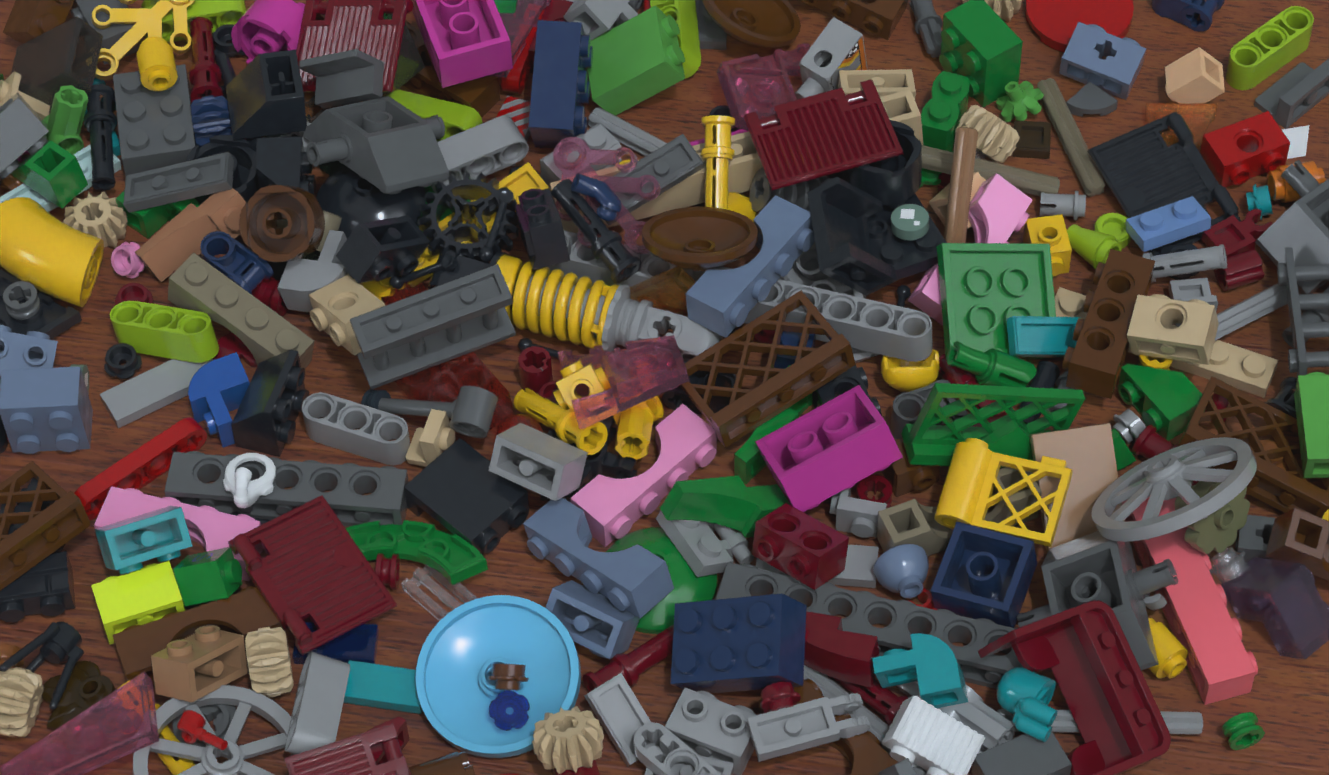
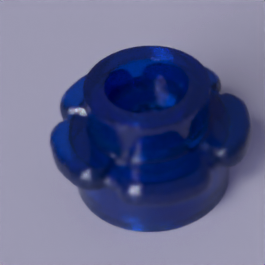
M512 690L500 692L497 698L491 701L489 715L491 718H494L495 726L501 730L520 729L529 719L527 711L530 710V705L525 696L519 695ZM509 707L514 710L510 715L506 713V709Z

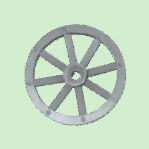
M1210 438L1175 447L1140 463L1111 483L1094 503L1091 512L1092 519L1098 532L1104 538L1112 541L1149 540L1150 538L1177 531L1203 518H1207L1240 494L1255 475L1257 469L1256 459L1250 446L1236 438ZM1238 460L1234 470L1208 468ZM1193 481L1221 482L1220 485L1201 498L1191 488ZM1179 496L1187 504L1180 509L1159 516L1164 500ZM1149 497L1142 520L1124 522ZM1127 500L1119 509H1117L1112 514V512L1118 504Z
M221 685L219 689L194 702L171 698L160 706L143 726L135 745L132 775H149L148 758L150 752L200 762L178 775H275L244 760L285 748L291 716L272 699L253 690L238 686ZM214 704L238 706L224 737V740L228 742L225 750H220L204 742L206 747L157 738L167 724L186 710L195 711L204 717L199 709L201 706ZM250 711L263 716L281 733L240 746L236 744ZM206 720V724L203 729L207 730V732L216 735L211 726L209 725L208 721ZM222 756L226 757L228 761L221 764L217 762L216 758Z

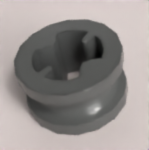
M18 281L10 284L4 290V304L11 317L20 320L29 319L39 311L40 300L33 284L26 281ZM24 297L26 302L19 304V301L16 299Z

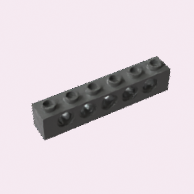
M190 451L187 453L173 452L164 490L166 497L175 498L181 503L197 507L206 505L227 514L237 511L253 518L269 520L323 495L343 526L350 527L373 521H380V525H402L407 512L404 486L409 483L407 470L398 469L393 466L378 468L359 466L354 463L339 465L320 463L315 460L300 462L268 457L276 467L273 492L266 496H260L252 506L244 509L235 505L233 494L226 491L223 485L227 465L239 455H208L198 451ZM247 461L237 467L249 469L252 472L251 480L260 478L266 472L265 466L257 461Z

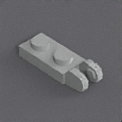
M848 693L847 695L830 699L826 696L796 704L793 707L748 717L747 726L758 761L838 741L840 737L850 738L867 732L871 727L868 717L856 716L855 718L837 722L834 715H843L859 709L863 704L860 694Z

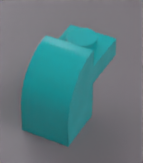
M922 633L910 634L912 650L891 649L886 651L883 656L872 658L874 673L882 688L918 681L922 700L933 705L935 708L968 702L962 669L951 648L935 636Z

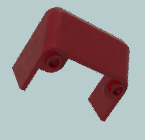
M1099 600L1084 603L1014 629L978 650L980 658L1012 647L1018 661L1024 668L1032 672H1041L1051 668L1085 744L1073 749L1068 756L1072 764L1070 775H1120L1168 751L1171 743L1169 730L1117 617L1106 603Z

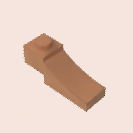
M232 188L213 193L198 207L190 203L135 253L153 276L160 282H163L193 252L196 255L201 254V241L209 233L215 231L225 232L234 239L240 235V213L246 201L238 191Z

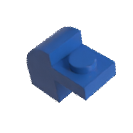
M237 352L203 365L192 377L188 389L194 419L198 423L204 421L209 435L217 434L223 448L235 444L231 426L233 421L229 412L239 408L250 384Z

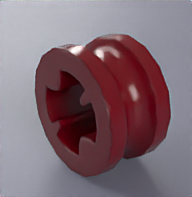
M870 475L859 482L857 499L886 503L887 508H890L893 491L892 485L886 478L879 475ZM874 491L875 495L877 491L881 492V499L875 500V496L869 499L867 497L868 492Z
M378 553L375 573L384 586L389 585L392 590H397L399 585V554H393L392 557L386 558L383 553Z

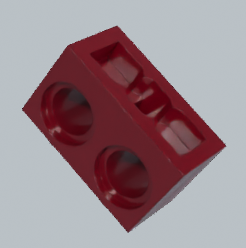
M785 503L756 521L752 555L816 590L845 570L849 537Z

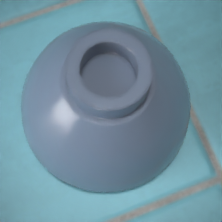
M901 544L885 551L876 561L873 572L878 582L885 589L901 594L903 598H913L923 590V583L929 570V561L926 551L921 546Z

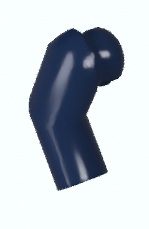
M579 173L576 174L572 182V191L594 198L600 203V206L597 208L599 218L609 222L614 221L617 213L621 212L622 205L620 199L608 184Z

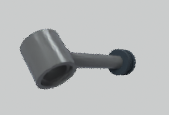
M462 386L457 399L453 403L394 399L390 397L386 390L369 389L364 393L361 404L400 415L428 417L431 409L446 411L448 418H451L449 426L454 431L469 437L485 438L488 435L498 397L486 389L475 386Z

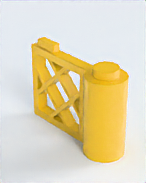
M967 438L965 442L956 444L934 519L939 524L953 530L956 522H961L1052 547L1073 474L1072 469L1066 468L1067 463L1065 460L1042 456L1041 462L995 453L988 449L986 442L976 438ZM1000 466L1017 469L1023 479L1003 490L997 481ZM1025 471L1032 472V474L1028 476ZM1045 476L1060 478L1057 490L1044 498H1041L1033 485L1034 482ZM1028 486L1037 502L1016 512L1008 497ZM995 487L998 493L992 496ZM1003 500L1012 516L1000 523L986 521L985 517L988 508ZM1053 503V506H1052V509H1051V512H1050L1049 509H1048V507H1047V505ZM1042 509L1048 518L1045 533L1028 530L1022 519ZM1015 523H1017L1020 528H1018V527H1013L1012 525H1014Z

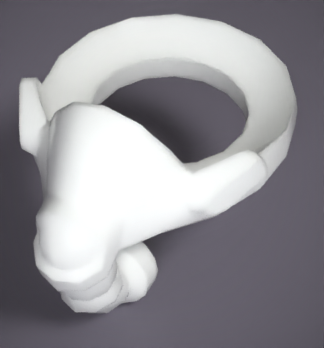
M245 453L231 460L226 467L223 479L224 488L233 494L234 503L237 507L248 508L260 496H266L273 492L276 467L273 461L263 454ZM247 461H257L265 466L266 472L260 478L251 480L252 472L249 469L237 467Z

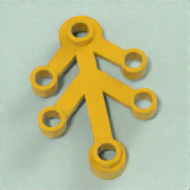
M136 0L119 1L123 4L130 5L133 4ZM159 0L151 9L110 8L107 5L96 6L92 11L91 20L93 25L99 29H106L111 24L135 25L110 49L101 48L92 53L89 61V69L92 75L100 80L111 79L118 71L119 61L146 34L147 38H162V19L171 10L173 12L174 32L170 36L169 45L172 47L173 52L177 54L186 53L190 49L192 42L187 28V8L193 5L195 0ZM105 12L109 15V20L100 22L97 20L96 14ZM176 37H183L186 39L187 44L184 47H178L173 40ZM101 61H106L110 64L111 68L103 72L97 68V64Z

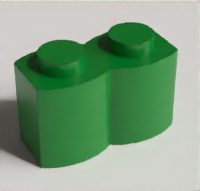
M942 71L934 80L931 99L925 104L921 112L924 146L953 152L956 136L955 129L959 124L958 121L964 112L968 111L969 77Z

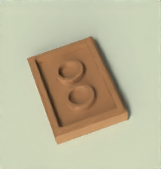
M1110 423L1030 434L1033 461L1041 462L1042 456L1065 460L1067 463L1066 468L1072 469L1073 473L1052 547L1046 546L1047 553L1050 548L1098 531L1091 514L1093 505L1101 493L1118 479ZM1045 476L1036 481L1042 491L1041 498L1057 490L1060 478ZM1122 502L1115 507L1112 514L1122 506ZM1053 503L1047 505V507H1048V509H1049L1050 512H1051ZM1040 509L1043 532L1045 533L1048 518L1043 510Z

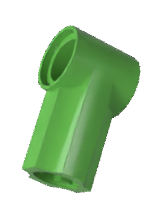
M73 85L60 86L59 91L54 94L50 115L43 119L49 129V132L45 134L47 136L46 139L53 141L72 155L84 147V142L80 136L88 103V96L84 90H79Z

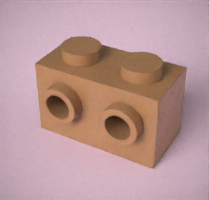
M215 625L199 627L195 630V634L185 639L172 641L167 644V648L151 655L155 693L188 702H194L219 689L221 685H226L248 673L244 635L222 631Z

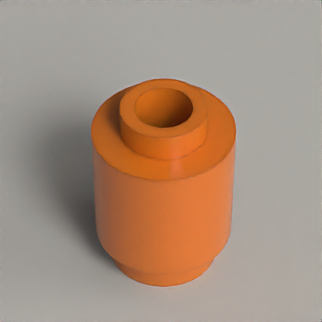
M1314 161L1302 162V165L1319 184L1326 181L1323 169L1321 167L1317 168ZM1291 164L1277 166L1275 171H1269L1267 174V185L1273 201L1280 200L1282 203H1288L1302 198L1281 177V174Z

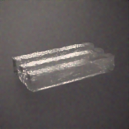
M427 565L422 570L418 567L413 572V577L410 580L406 578L401 582L402 590L438 621L445 617L448 612L418 587L419 585L423 584L452 610L462 604L430 578V576L434 577L463 603L477 599L460 582L451 585L441 573Z

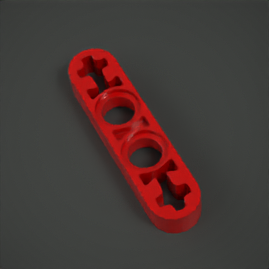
M184 418L84 483L74 494L80 498L89 520H94L98 517L111 486L121 489H142L169 471L173 452L187 453L198 451L207 439V432L194 418Z

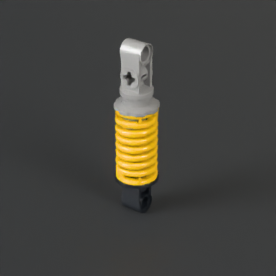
M447 251L445 255L452 254L455 256V252ZM498 251L493 256L490 264L467 258L460 254L457 256L458 264L455 269L448 271L444 268L433 272L428 285V289H432L498 264L513 299V304L505 307L512 325H515L520 330L529 329L534 334L543 333L549 338L556 336L560 341L570 340L575 345L583 344L585 347L601 351L605 355H612L618 345H622L623 347H628L629 351L639 353L644 349L664 356L690 361L723 339V336L688 319L687 316L653 308V303L643 299L641 302L633 301L628 285L613 284L608 286L605 285L603 280H596L592 285V281L588 276H582L578 279L575 273L569 272L564 275V272L558 268L552 271L549 267L533 270L530 261L523 265L520 258L509 256L501 251ZM439 256L437 263L441 262L444 256ZM668 329H672L673 333L666 334ZM659 333L666 334L665 338H660Z

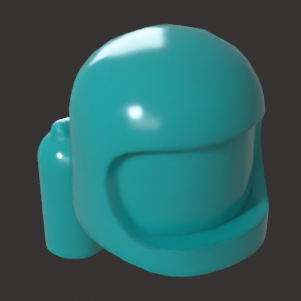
M1022 667L1008 670L1001 677L997 686L996 697L999 705L1004 710L1014 714L1012 722L1017 730L1042 742L1048 740L1052 732L1051 725L1058 712L1048 706L1055 691V680Z

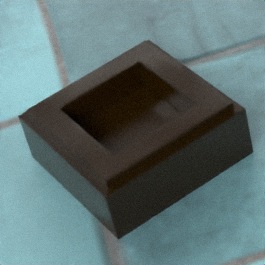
M1014 120V129L1017 130L1020 139L1016 144L1012 157L1049 159L1051 122Z

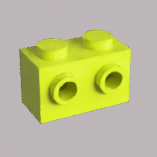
M170 561L160 564H148L141 568V570L121 576H110L102 582L91 585L110 645L115 643L112 635L122 632L127 627L144 625L159 620L169 613L185 611Z

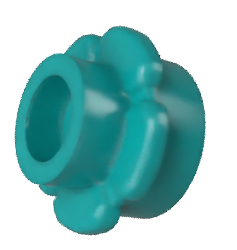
M1254 184L1252 186L1253 191L1246 193L1249 211L1260 209L1262 211L1260 220H1263L1262 216L1273 214L1268 185L1257 187Z

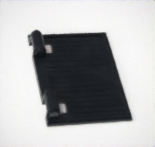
M1177 112L1088 149L1089 155L1128 218L1193 196L1207 213L1208 211L1205 206L1217 201L1222 209V216L1215 219L1211 218V226L1232 215L1241 222L1238 215V206L1226 187L1219 185L1193 143L1194 135L1181 114ZM1172 129L1178 138V142L1167 146L1160 134ZM1203 232L1166 245L1176 247L1194 244L1202 240ZM1163 246L1149 250L1148 252H1151L1153 256L1161 255V249Z

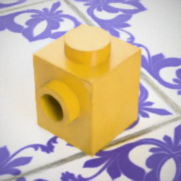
M1063 214L1027 219L1024 227L1023 243L1050 244L1053 277L1069 273L1072 248Z

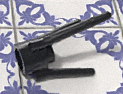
M52 622L41 635L2 663L0 670L2 672L7 671L41 645L40 653L25 669L31 670L34 673L45 660L56 665L67 661L49 704L50 709L54 710L57 708L76 662L84 654V651L79 648L82 643L81 635L68 623Z

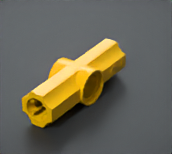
M637 363L628 368L623 399L612 406L613 418L618 426L615 450L623 458L630 457L638 460L648 454L653 422L659 420L664 415L662 402L657 395L660 373L653 365L647 366Z

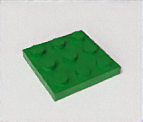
M941 243L937 246L946 360L950 347H954V343L957 341L983 353L991 348H995L1010 354L1006 319L1012 316L1056 317L1050 244ZM1018 357V358H1020V359H1055V358H1057V357Z

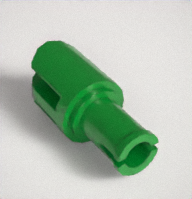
M958 341L954 343V347H950L947 355V364L949 366H955L975 374L977 383L980 385L1025 387L1033 379L1037 370L1034 364L995 348H991L983 353Z

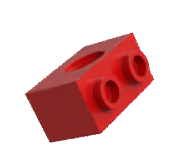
M1266 111L1203 134L1200 154L1219 185L1229 187L1231 185H1241L1250 178L1268 173L1269 171H1275L1277 166L1286 165L1290 141L1270 112Z

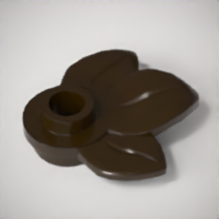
M91 661L76 662L58 706L53 710L47 722L49 729L62 730L72 728L82 723L88 714L99 715L112 707V696L115 692L114 684L108 677L101 675L100 668ZM61 675L52 677L43 684L44 690L41 698L48 704H50Z

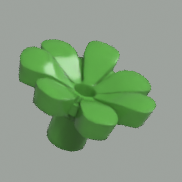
M1016 81L1009 82L1005 86L1007 96L999 97L996 101L998 110H1002V120L1010 122L1015 116L1016 121H1024L1027 119V111L1032 114H1038L1042 106L1037 101L1043 98V92L1039 88L1033 89L1034 87L1029 81H1023L1020 85Z

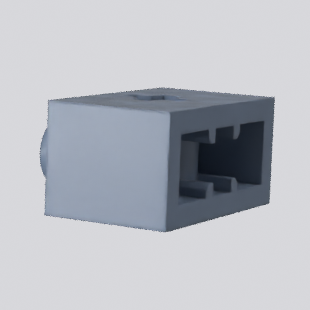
M1078 22L1062 56L1059 74L1084 84L1091 82L1103 91L1127 100L1142 68L1146 48L1140 46L1138 42L1131 38H1119L1111 35L1098 25H1086Z

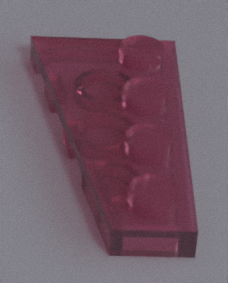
M144 671L0 766L1 775H83L158 742L159 735L153 681Z

